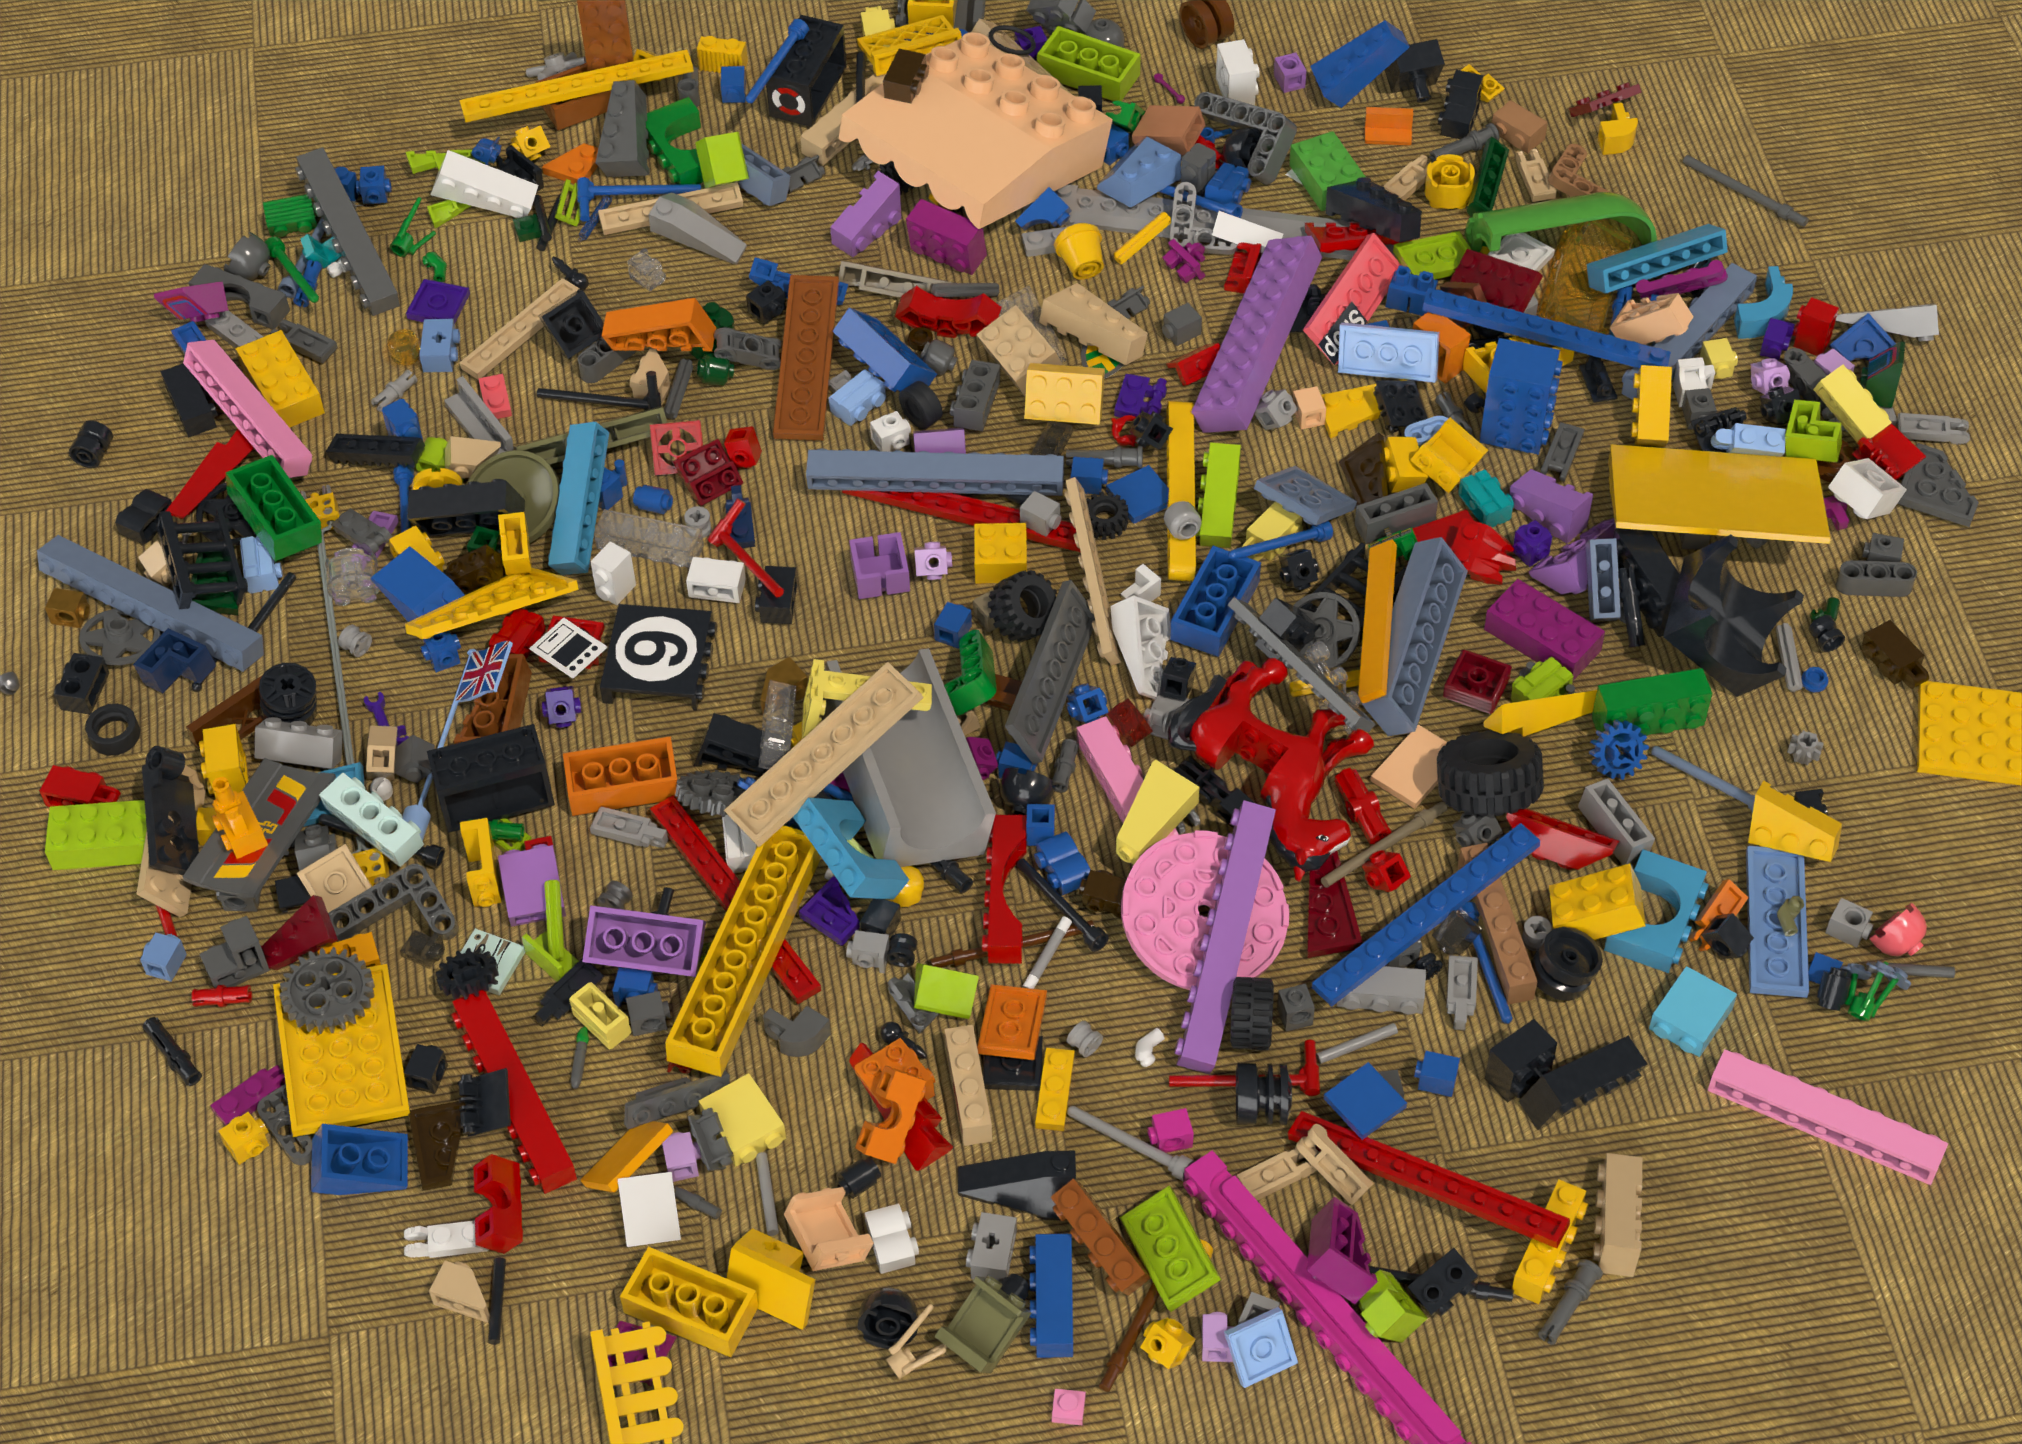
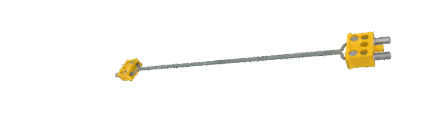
M324 485L322 486L323 495L319 496L318 493H312L310 498H307L306 492L301 491V494L321 521L322 543L317 546L346 764L350 765L354 764L323 535L325 531L334 529L331 523L338 519L340 515L336 498L333 492L331 493V487L326 485L325 488ZM356 836L358 849L352 855L373 887L390 876L388 867L390 859L376 848H366L365 839Z

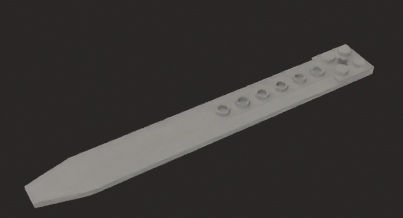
M1068 184L1054 191L1072 210L1069 213L1070 218L1063 224L1066 226L1084 222L1097 226L1099 230L1137 234L1161 212H1166L1172 221L1174 203L1172 199L1148 197L1130 208L1101 191L1078 188V185ZM1032 203L1026 205V206L1024 207V211H1025ZM1196 205L1193 227L1214 229L1218 213ZM1243 208L1241 216L1243 220L1283 233L1282 239L1308 236L1305 233V223H1314V227H1325L1326 223H1336V226L1349 227L1350 223H1359ZM1182 211L1176 217L1179 221L1184 222L1190 218V215ZM1171 224L1156 235V237L1170 238ZM1179 228L1180 232L1177 239L1183 240L1184 229ZM1206 235L1198 239V242L1211 243L1212 241ZM1215 237L1216 244H1218L1219 238ZM1226 241L1225 243L1231 246L1232 242ZM1385 245L1387 249L1392 253V255L1396 258L1395 254L1393 253L1394 245ZM1358 248L1353 251L1344 249L1335 250L1333 253H1320L1322 257L1351 260Z

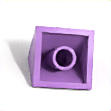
M963 428L913 431L915 452L966 454Z

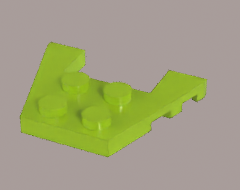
M450 150L472 160L486 164L485 162L476 160L472 155V150ZM415 151L405 152L413 174L435 167L439 171L446 153H436V151H426V154H415ZM447 200L427 206L434 228H438L470 208L471 205Z

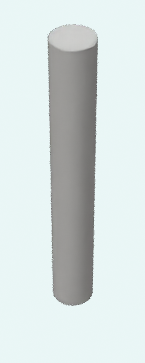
M1392 1023L1316 1053L1317 1061L1319 1064H1322L1398 1034L1397 1027Z
M761 1152L756 1156L765 1224L767 1235L774 1236L779 1233L768 1157L767 1153Z

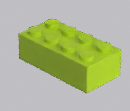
M1057 26L1038 52L1037 63L1062 84L1077 89L1078 86L1102 85L1103 98L1112 101H1122L1140 76L1141 54Z
M136 800L50 807L45 854L52 870L141 864L147 831L145 801Z

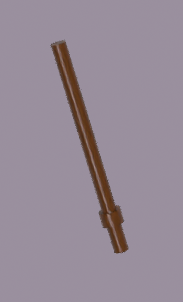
M1092 920L1087 921L1090 926H1094ZM1073 924L1070 925L1063 938L1083 933ZM1055 929L1023 936V948L1048 942ZM982 946L964 951L961 948L952 950L951 954L929 960L931 966L942 968L953 965L958 967L966 965L967 961L988 957V952H982Z
M1153 1282L1117 1352L1112 1353L1107 1362L1108 1369L1099 1385L1100 1389L1105 1392H1110L1118 1375L1124 1372L1128 1364L1127 1357L1160 1295Z

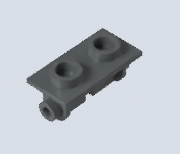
M818 155L812 158L806 157L792 168L788 166L782 169L791 176L788 188L789 194L804 186L801 178H804L808 185L822 178V175L825 174L824 168L821 165H817Z
M1141 286L1136 290L1134 288L1129 289L1122 295L1123 298L1118 301L1113 299L1107 304L1127 319H1130L1131 316L1126 310H1129L1134 317L1148 308L1150 300L1147 296L1143 297L1141 294L1145 288Z
M907 973L903 979L893 977L888 981L889 993L918 1033L921 1034L939 1013L914 1008L915 980L910 973Z
M708 1108L701 1112L702 1115L688 1116L691 1133L696 1138L701 1151V1159L706 1165L707 1170L726 1169L727 1165L733 1163L732 1157L734 1155L726 1137H721L718 1140L716 1138L717 1134L724 1131L718 1113L714 1112L712 1108Z

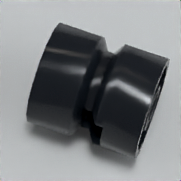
M90 420L84 422L77 434V438L74 439L69 448V456L74 462L83 467H98L105 451L113 440L112 431L97 421Z

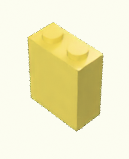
M749 1073L699 1100L700 1112L712 1108L714 1112L718 1113L724 1131L717 1134L716 1138L717 1140L721 1137L727 1138L734 1155L732 1161L735 1167L752 1161L758 1153L767 1149H773L786 1139L784 1123Z

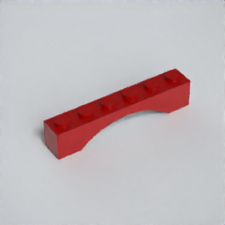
M995 815L988 842H992V847H987V864H991V869H986V885H990V891L985 890L984 905L989 907V913H984L983 929L988 930V935L982 936V952H988V963L1022 964V923L1013 915L1008 907L1003 891L1009 873L1018 860L1027 853V815Z

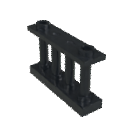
M222 507L216 508L214 521L177 524L176 521H173L170 511L160 512L157 532L179 609L190 608L192 598L198 594L233 592L236 604H242L244 593L248 591V584L246 578H242L229 534L230 522L228 518L224 517ZM215 531L218 541L183 544L182 541L178 540V534ZM221 551L224 561L189 564L188 561H184L183 556L184 554ZM227 571L229 582L194 584V582H190L189 576L190 574Z
M1362 542L1354 550L1351 549L1347 553L1344 561L1313 592H1329L1339 595L1353 606L1360 621L1361 630L1358 644L1363 640L1365 606L1360 607L1335 591L1342 584H1345L1366 597L1367 585L1350 576L1357 568L1368 573L1369 561L1364 559L1365 544ZM1405 567L1397 575L1395 574L1393 606L1406 571ZM1324 598L1310 601L1301 608L1315 613ZM1338 602L1339 607L1348 611L1341 603ZM1353 638L1342 641L1343 650L1346 651Z

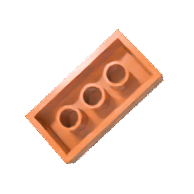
M671 736L563 753L572 816L598 812L600 807L619 809L662 802L671 796L675 797L677 772Z

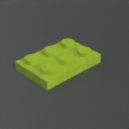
M1460 231L1394 244L1393 253L1401 266L1409 267L1411 270L1410 274L1419 276L1420 272L1426 271L1433 273L1434 279L1453 276L1467 249L1471 250Z

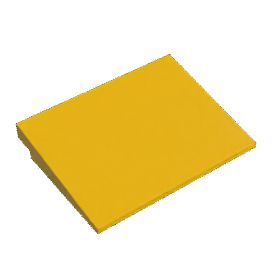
M1610 445L1608 461L1610 471L1609 488L1616 528L1718 536L1732 534L1734 537L1830 544L1831 537L1816 459Z

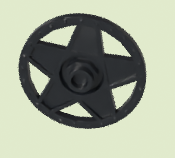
M225 482L216 486L200 502L196 513V521L203 522V513L215 518L216 508L222 507L224 517L228 518L230 522V532L234 530L242 536L231 539L233 546L240 545L241 538L251 536L256 538L257 535L228 494L226 499H212L219 493L227 490ZM215 531L201 532L209 541H218Z

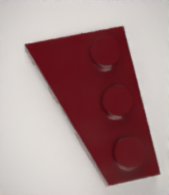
M1627 82L1616 86L1617 91L1610 93L1608 89L1596 93V99L1590 100L1589 97L1577 100V106L1569 108L1570 115L1575 117L1593 112L1599 108L1611 105L1612 102L1615 103L1642 93L1640 85L1630 86V83Z

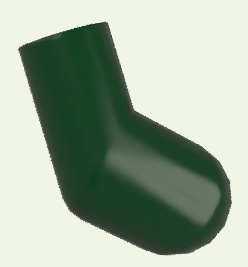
M1830 597L1827 599L1824 611L1818 608V612L1815 609L1812 610L1810 613L1811 623L1824 615H1830L1836 621L1840 600Z

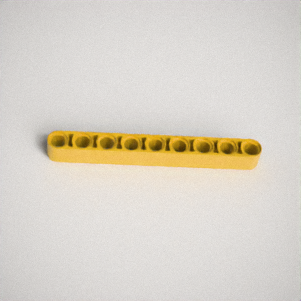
M1168 401L1166 424L1173 428L1166 440L1167 487L1169 488L1167 509L1173 503L1179 501L1189 502L1195 508L1194 415L1191 412L1194 407L1193 402ZM1167 528L1168 580L1193 582L1196 572V537L1194 535L1189 539L1180 540L1175 538Z

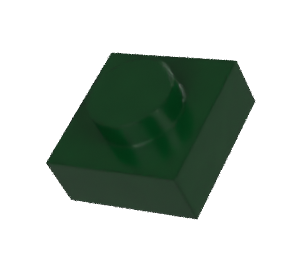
M536 214L513 219L519 242L541 237Z

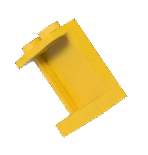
M1450 417L1438 432L1418 449L1410 460L1446 492L1450 493L1460 483L1461 479L1479 463L1488 452V449Z
M488 818L460 822L468 861L481 860L482 869L466 872V879L474 907H488L493 904L502 903L496 851Z

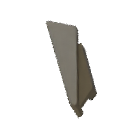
M841 261L839 282L846 283L848 286H859V290L901 297L916 285L932 294L931 287L933 284L956 283L850 261Z

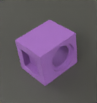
M1297 53L1276 57L1274 60V77L1283 93L1305 88L1306 69Z

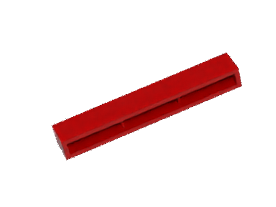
M480 990L477 997L474 994H469L468 999L461 997L452 1001L455 1010L451 1014L452 1020L457 1030L462 1028L465 1033L462 1035V1040L468 1051L473 1050L476 1055L472 1059L478 1073L484 1072L487 1074L508 1068L511 1126L506 1128L511 1139H518L520 1143L517 1150L523 1163L529 1162L531 1166L528 1172L535 1186L540 1184L544 1194L577 1180L574 1165L486 991Z

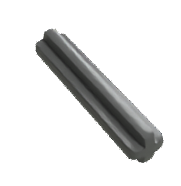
M937 283L931 287L932 294L936 297H976L983 293L987 296H998L1000 293L998 283Z
M681 359L664 407L666 419L674 420L677 418L693 369V362L690 359Z

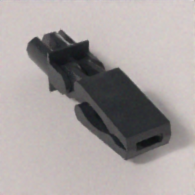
M1190 755L1178 767L1173 769L1176 773L1199 786V800L1206 805L1209 804L1217 807L1219 810L1215 813L1216 816L1233 829L1234 825H1231L1230 821L1234 809H1239L1243 800L1255 803L1237 787L1232 791L1228 790L1225 781L1213 772L1212 767L1209 770L1206 769Z

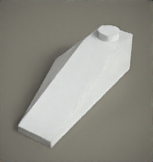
M1133 595L1111 606L1112 629L1138 694L1156 699L1161 688L1162 664L1168 656L1165 646L1166 641L1170 640L1171 634L1169 608Z

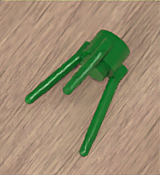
M421 197L416 199L408 217L404 219L397 236L390 244L391 251L399 257H405L408 253L414 255L418 248L436 235V232L432 231L414 245L413 237L406 232L422 200Z

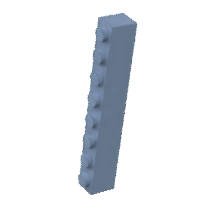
M1731 263L1725 269L1728 274L1725 282L1705 287L1702 295L1699 298H1694L1691 302L1689 310L1694 317L1689 323L1687 331L1679 336L1674 334L1666 337L1661 342L1656 343L1654 341L1651 347L1671 352L1668 367H1672L1671 381L1675 376L1677 361L1679 359L1693 358L1701 350L1703 341H1709L1736 312L1737 304H1743L1753 294L1757 275ZM1633 367L1632 370L1628 369L1622 377L1623 388L1621 394L1632 400L1633 397L1637 398V388H1633L1634 373H1638L1640 369L1637 367Z

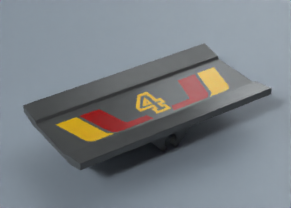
M264 758L242 791H244L261 826L268 846L237 859L233 849L227 851L221 839V835L225 834L224 830L218 832L216 828L183 875V880L195 886L244 898H256L282 857L289 855L288 848L295 846L296 836L321 801L319 794L335 780V774L321 772L319 774L284 766Z

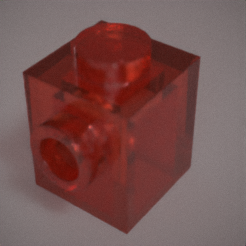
M1129 698L1117 704L1113 710L1107 713L1131 747L1153 732L1145 718Z

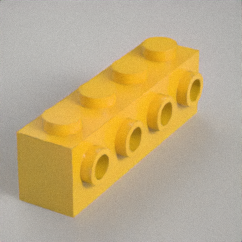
M1558 1179L1545 1209L1569 1218L1570 1226L1558 1248L1531 1239L1514 1277L1513 1294L1540 1304L1545 1292L1550 1294L1556 1280V1276H1553L1556 1267L1561 1269L1567 1252L1563 1251L1566 1243L1572 1244L1578 1228L1574 1225L1577 1219L1583 1220L1587 1211L1588 1203L1584 1202L1586 1190Z

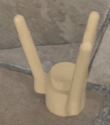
M932 1304L925 1308L899 1341L888 1349L892 1355L886 1361L899 1379L946 1353V1348L948 1347L944 1344L936 1346L917 1358L913 1356L908 1347L903 1351L901 1350L903 1345L933 1310Z

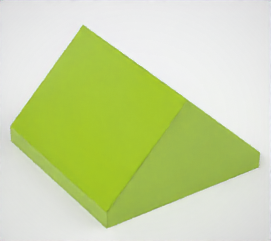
M739 132L705 137L695 142L705 189L749 179Z
M917 963L914 1008L969 1019L979 976Z

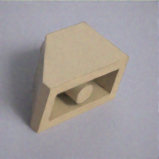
M450 436L445 447V468L460 475L461 479L470 478L483 462L497 455L501 442Z
M444 1261L429 1290L433 1304L488 1323L490 1314L472 1269L462 1262H455L454 1264Z

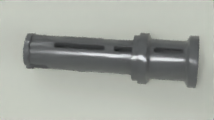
M1493 123L1486 124V127L1478 131L1472 130L1466 137L1430 151V159L1433 163L1441 155L1453 154L1459 156L1470 150L1479 151L1482 149V146H1485L1486 141L1491 136L1499 141V132Z
M1117 446L1114 447V450H1066V457L1104 459V465H1114L1117 469L1122 468V466H1138V468H1143V446H1138V448H1122ZM1067 458L1066 465H1072L1073 458Z
M1580 1259L1577 1264L1578 1270L1572 1279H1568L1564 1284V1295L1543 1328L1538 1332V1336L1543 1341L1549 1335L1547 1343L1554 1345L1579 1303L1589 1298L1591 1287L1596 1280H1600L1603 1276V1271L1595 1263L1586 1259Z

